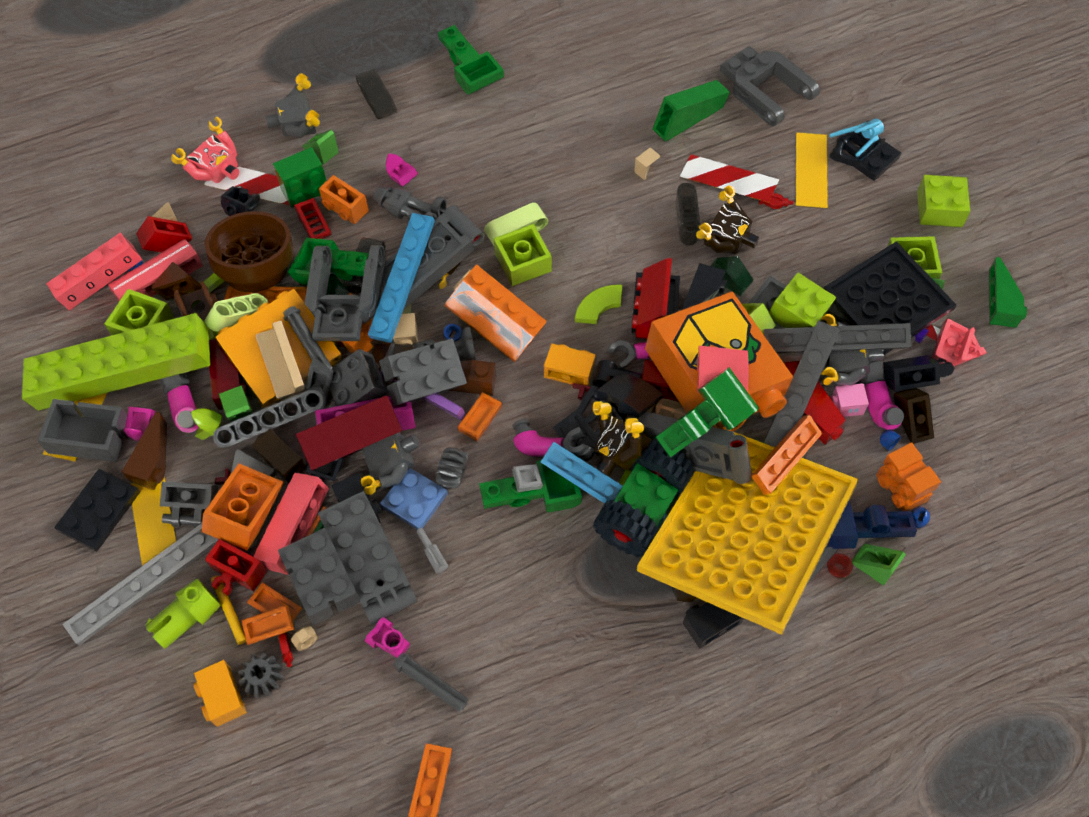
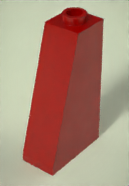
M800 361L784 363L793 376ZM818 381L803 416H811L822 432L818 439L826 445L832 439L836 441L843 434L844 430L842 427L846 419Z

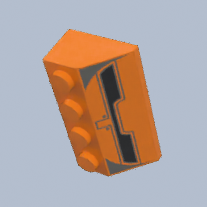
M477 264L461 281L444 305L513 362L519 358L547 322Z

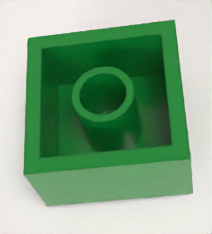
M312 147L273 163L281 191L291 208L296 204L321 196L319 188L327 180L323 165Z

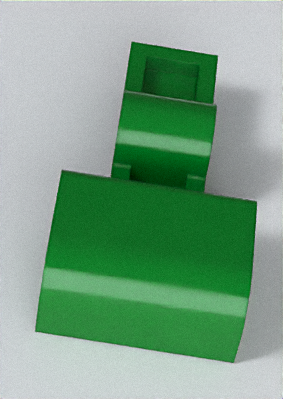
M455 25L438 32V39L447 48L452 62L456 65L454 67L455 79L466 94L470 95L504 78V69L489 51L479 55Z
M306 238L288 271L296 282L308 285L314 247L329 246L332 254L330 273H334L342 280L350 281L354 275L364 276L365 262L369 257V253L339 250L333 240Z
M730 367L698 389L704 401L655 436L669 457H672L689 443L700 438L719 421L727 430H731L759 409Z
M541 460L536 461L543 484L541 489L518 492L514 477L479 483L484 509L508 504L511 507H522L529 504L533 499L543 498L546 512H554L580 505L582 496L580 487L541 463Z

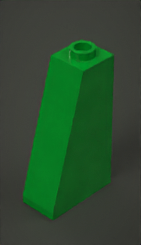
M714 80L665 96L652 129L666 142L721 110L730 92L718 80Z

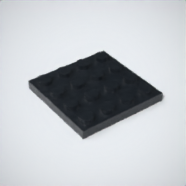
M897 241L824 287L826 291L836 296L833 303L853 325L910 323L911 337L956 308L955 302ZM883 349L884 355L893 349Z

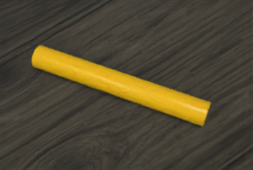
M216 575V576L212 577V578L210 579L211 582H212L216 577H218V576H220V575ZM221 584L215 592L237 644H244L246 642L244 631L229 596L224 595L222 592L225 586Z

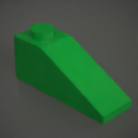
M996 257L989 268V324L1017 328L1021 320H1024L1027 315V307L1024 306V296L1002 259Z

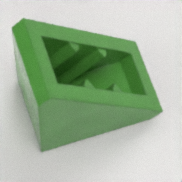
M332 130L316 134L302 145L305 150L312 147L323 164L339 153Z
M242 386L219 394L226 417L230 421L253 412Z
M864 544L851 562L884 586L906 554L904 551Z

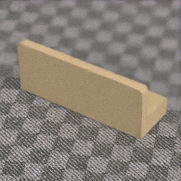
M282 321L272 323L273 329L256 334V339L276 397L281 399L304 391V383Z

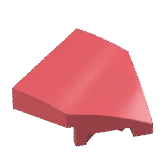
M947 318L942 324L931 357L934 359L943 358L946 362L957 366L985 355L986 351L984 347H980L974 335V328L968 330V328Z

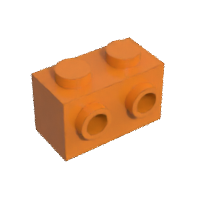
M334 175L319 188L323 206L328 210L336 212L345 221L348 220L355 225L369 211L365 195Z

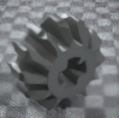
M449 447L443 451L437 468V484L454 489L460 486L468 461L467 452Z
M262 652L258 659L255 654H251L252 661L250 663L242 661L245 669L238 671V675L242 677L238 683L241 687H245L244 692L247 695L254 693L256 698H260L262 692H264L268 697L271 695L270 689L272 687L276 690L279 689L276 681L283 680L284 676L279 673L283 667L280 663H276L277 659L273 655L267 657V654ZM263 671V677L261 679H258V673Z

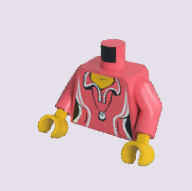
M215 117L218 126H213L210 121L208 123L209 129L217 132V136L212 134L186 159L185 151L181 148L176 149V153L181 158L176 157L174 154L171 156L172 162L182 164V168L195 180H211L215 183H220L226 176L234 180L239 175V169L236 168L238 163L234 142L227 132L221 129L222 121L219 117Z

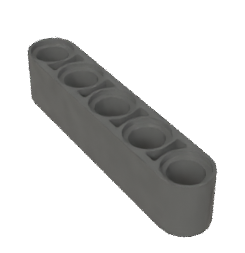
M312 387L229 421L215 430L213 435L214 442L220 447H229L314 412L324 404L326 399L325 393L318 387ZM311 393L318 395L320 399L319 404H311L308 400V395ZM292 402L296 404L298 408L297 413L288 412L286 408L287 403ZM265 412L274 413L276 417L275 422H268L265 419ZM250 421L254 427L253 431L245 430L243 422ZM228 430L232 436L231 440L223 439L221 431Z

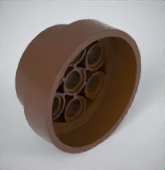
M250 211L229 216L214 225L205 238V251L212 271L218 277L225 280L229 286L242 292H259L277 285L285 277L287 266L290 264L294 254L288 225L276 215L266 212Z

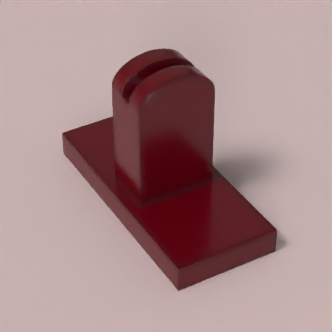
M573 383V388L579 389L578 399L582 400L584 392L589 391L591 387Z
M226 468L225 477L215 478L214 483L216 485L224 484L231 475V471Z

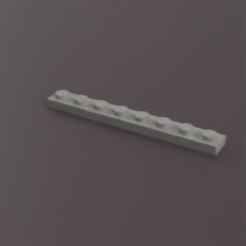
M201 523L62 625L74 642L80 646L212 549L219 539L201 532Z

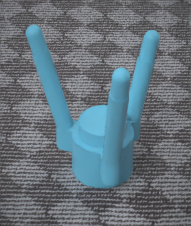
M875 118L869 122L836 131L829 136L835 137L853 131L855 133L862 132V135L865 138H870V140L855 154L856 157H859L872 143L879 140L878 135L884 131V126L881 120Z

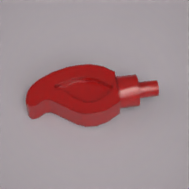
M773 193L769 203L759 200L760 205L766 204L772 209H779L782 206L788 207V205H793L794 201L789 200V198H783L778 193Z
M286 632L278 635L283 654V662L287 667H291L293 655Z

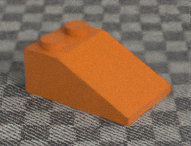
M238 463L204 511L201 532L248 551L259 534L283 485V481Z

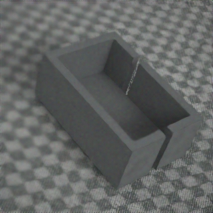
M453 338L433 343L430 346L426 345L390 355L379 361L385 382L395 377H398L399 380L387 386L393 407L467 384Z
M53 399L38 442L48 454L117 462L123 445L120 439H124L126 435L123 429L126 425L127 414L122 407L78 402L76 405L74 401Z
M325 528L278 550L313 625L334 616L329 604L332 601L335 602L339 613L360 603L357 592Z

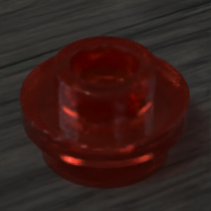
M838 553L834 554L827 562V569L832 576L845 578L851 573L853 564L847 555ZM835 564H841L843 570L837 569Z

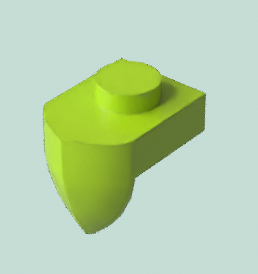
M201 408L193 410L191 412L192 418L199 427L195 437L204 440L213 436L215 430L220 426L222 415L210 409Z

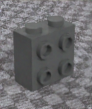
M358 349L332 368L333 376L329 390L334 397L335 407L381 398L388 393L373 354Z

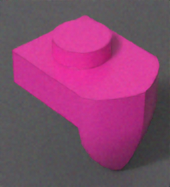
M390 153L387 155V173L400 186L403 187L418 174L416 169L405 162L400 156Z
M129 406L126 425L123 429L124 433L131 439L139 441L153 418L155 410Z

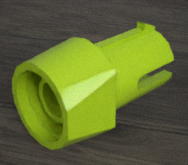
M198 578L175 592L177 599L153 619L149 618L145 625L148 632L154 634L152 637L164 649L168 648L198 621L204 625L221 607L219 601Z

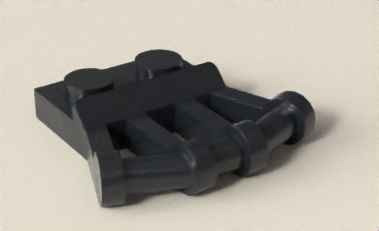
M853 131L840 135L836 140L835 149H832L830 153V158L834 161L853 166L873 181L877 180L902 154L885 142V138L881 139L879 137V140L872 143L859 157H856L855 154L860 149L852 144L850 140L861 148L868 140L859 135L862 132L855 133ZM843 149L850 153L852 156L844 154Z
M595 385L591 386L578 409L553 427L558 436L563 438L571 430L580 427L586 436L577 441L576 447L586 444L594 449L600 437V428L594 431L590 423L601 415L592 413L587 418L583 416L592 399L598 402L609 403L612 407L611 415L623 422L626 421L627 415L618 413L616 403L597 399V390L599 388ZM594 449L592 456L583 461L588 462L590 459L596 456L598 452H596Z

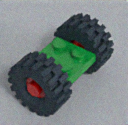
M657 440L651 441L643 451L642 456L631 466L632 470L616 498L606 501L595 519L593 528L596 529V533L601 534L600 537L603 540H607L609 545L616 546L618 550H623L628 555L632 553L635 557H639V555L643 557L659 531L657 526L675 495L679 496L682 494L695 471L691 461L685 459V455L682 452H677L672 457H669Z

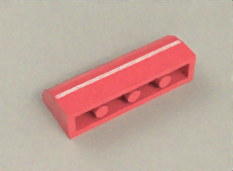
M184 239L108 284V287L118 301L121 300L127 289L153 297L157 293L152 290V285L172 262L188 274H191L203 265L197 252Z

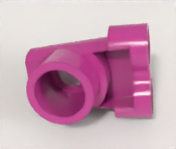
M382 617L375 628L366 636L365 642L373 648L379 647L398 658L401 653L405 654L410 647V643L402 636L401 632L392 628V622ZM394 642H398V643H399L397 646L391 647V644H392V643H394Z

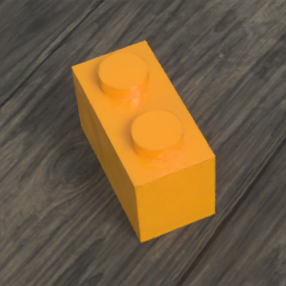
M551 343L544 364V378L571 385L577 383L589 386L595 367L596 354H592L587 350L572 349L563 344L556 345Z
M225 660L194 673L197 682L193 683L197 696L203 698L205 705L201 709L207 722L211 721L218 727L247 713L231 667Z

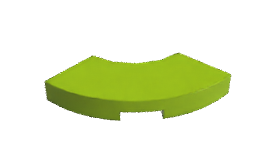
M623 285L604 286L587 295L577 308L575 322L597 324L599 317L605 311L621 307Z

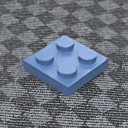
M410 468L401 483L391 488L380 503V506L418 530L426 525L448 495V491Z

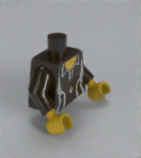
M730 185L726 186L719 193L720 200H727V204L724 203L711 225L708 223L701 224L699 226L700 230L696 233V237L698 239L705 238L704 245L711 247L716 253L737 254L743 244L755 248L760 238L750 233L752 220L743 211L736 198H732L735 195V189Z
M602 401L594 402L592 406L593 413L601 415L599 419L601 433L594 449L604 456L597 470L609 477L616 464L625 470H629L635 461L642 456L643 451L652 439L642 433L644 426L637 418H628L623 422L612 415L608 417L612 410L611 405Z

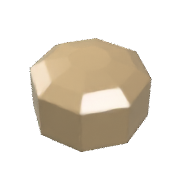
M307 626L295 632L291 641L296 649L301 651L313 645L318 636L311 626Z

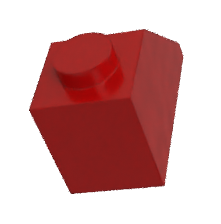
M147 216L136 233L143 250L161 253L184 239L187 242L193 239L186 223Z

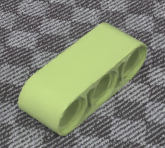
M530 203L490 221L484 227V232L494 246V238L534 224L538 231L542 230L548 224V218L537 203Z
M253 293L217 301L207 315L205 324L209 329L219 332L225 327H232L237 324V321L244 315H252L257 312L258 307L267 303L268 300L261 294Z

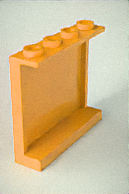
M295 289L280 293L275 301L270 304L268 302L258 307L257 312L252 315H244L237 321V324L221 329L215 337L218 346L222 347L254 392L262 407L280 400L276 397L256 339V334L273 329L272 323L282 321L303 383L305 384L307 381L312 359L289 322L283 319V312L292 306L300 309V316L312 334L315 317ZM316 341L331 366L341 361V353L332 341Z

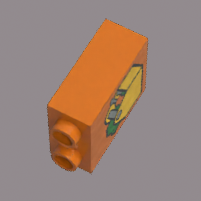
M733 291L652 321L645 350L686 413L704 401L702 395L697 393L699 346L748 351V393L759 407L753 414L759 412L763 418H767L778 413L787 404L784 396L793 379V375ZM746 419L739 425H737L735 428L728 431L734 432L745 423ZM721 421L712 426L727 430Z

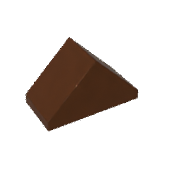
M174 262L167 267L152 285V290L165 300L174 298L176 290L179 291L181 296L202 288L199 282Z

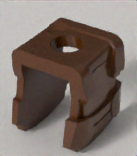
M203 281L200 282L202 289L180 296L179 291L176 290L174 300L182 316L194 314L192 304L199 300L205 304V310L202 313L196 314L205 321L213 305L218 301L215 293L210 294Z

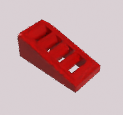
M315 198L294 205L295 212L309 238L324 239L332 235ZM312 210L314 211L313 213L304 216V213H307ZM317 217V219L307 222L308 219ZM319 222H320V224H321V225L316 226V227H314V228H310V226H312V225H314V224H317V223H319ZM321 229H324L325 231L317 235L313 234V232H316Z

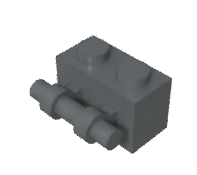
M162 481L160 506L172 507V514H163L162 523L171 524L174 527L193 525L195 528L200 525L203 520L204 509H207L218 493V485ZM182 508H194V515H182Z

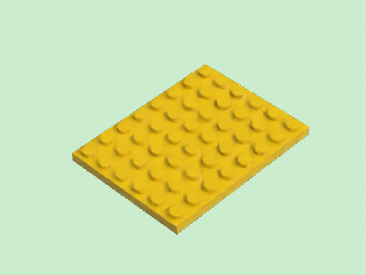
M744 436L747 441L751 472L753 473L775 447ZM801 458L771 494L764 495L753 478L747 483L738 484L730 479L695 471L638 563L637 571L782 635L857 485L858 479Z

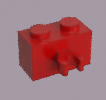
M221 539L216 542L205 558V561L212 570L221 574V576L216 577L212 581V588L217 590L221 584H226L222 590L226 596L232 592L233 582L254 592L267 573V569L260 560Z

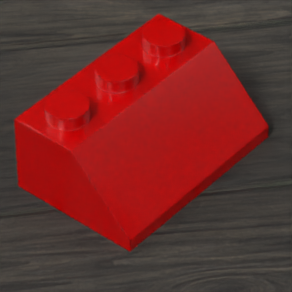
M672 258L664 259L644 268L643 276L638 277L636 290L641 291L640 296L635 297L634 309H638V315H633L632 328L636 329V338L647 339L652 321L667 315Z

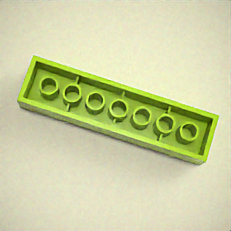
M194 313L25 358L23 362L22 399L39 411L50 408L53 399L78 401L210 366L209 328Z

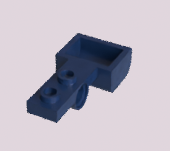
M849 499L826 547H833L832 549L856 548L858 538L915 537L917 529L912 511L887 512L886 507L883 505H872L867 507L864 512H853Z

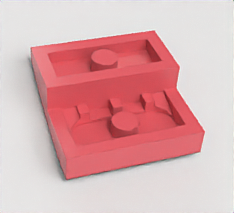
M699 346L697 393H699L698 389L728 367H730L748 392V351Z

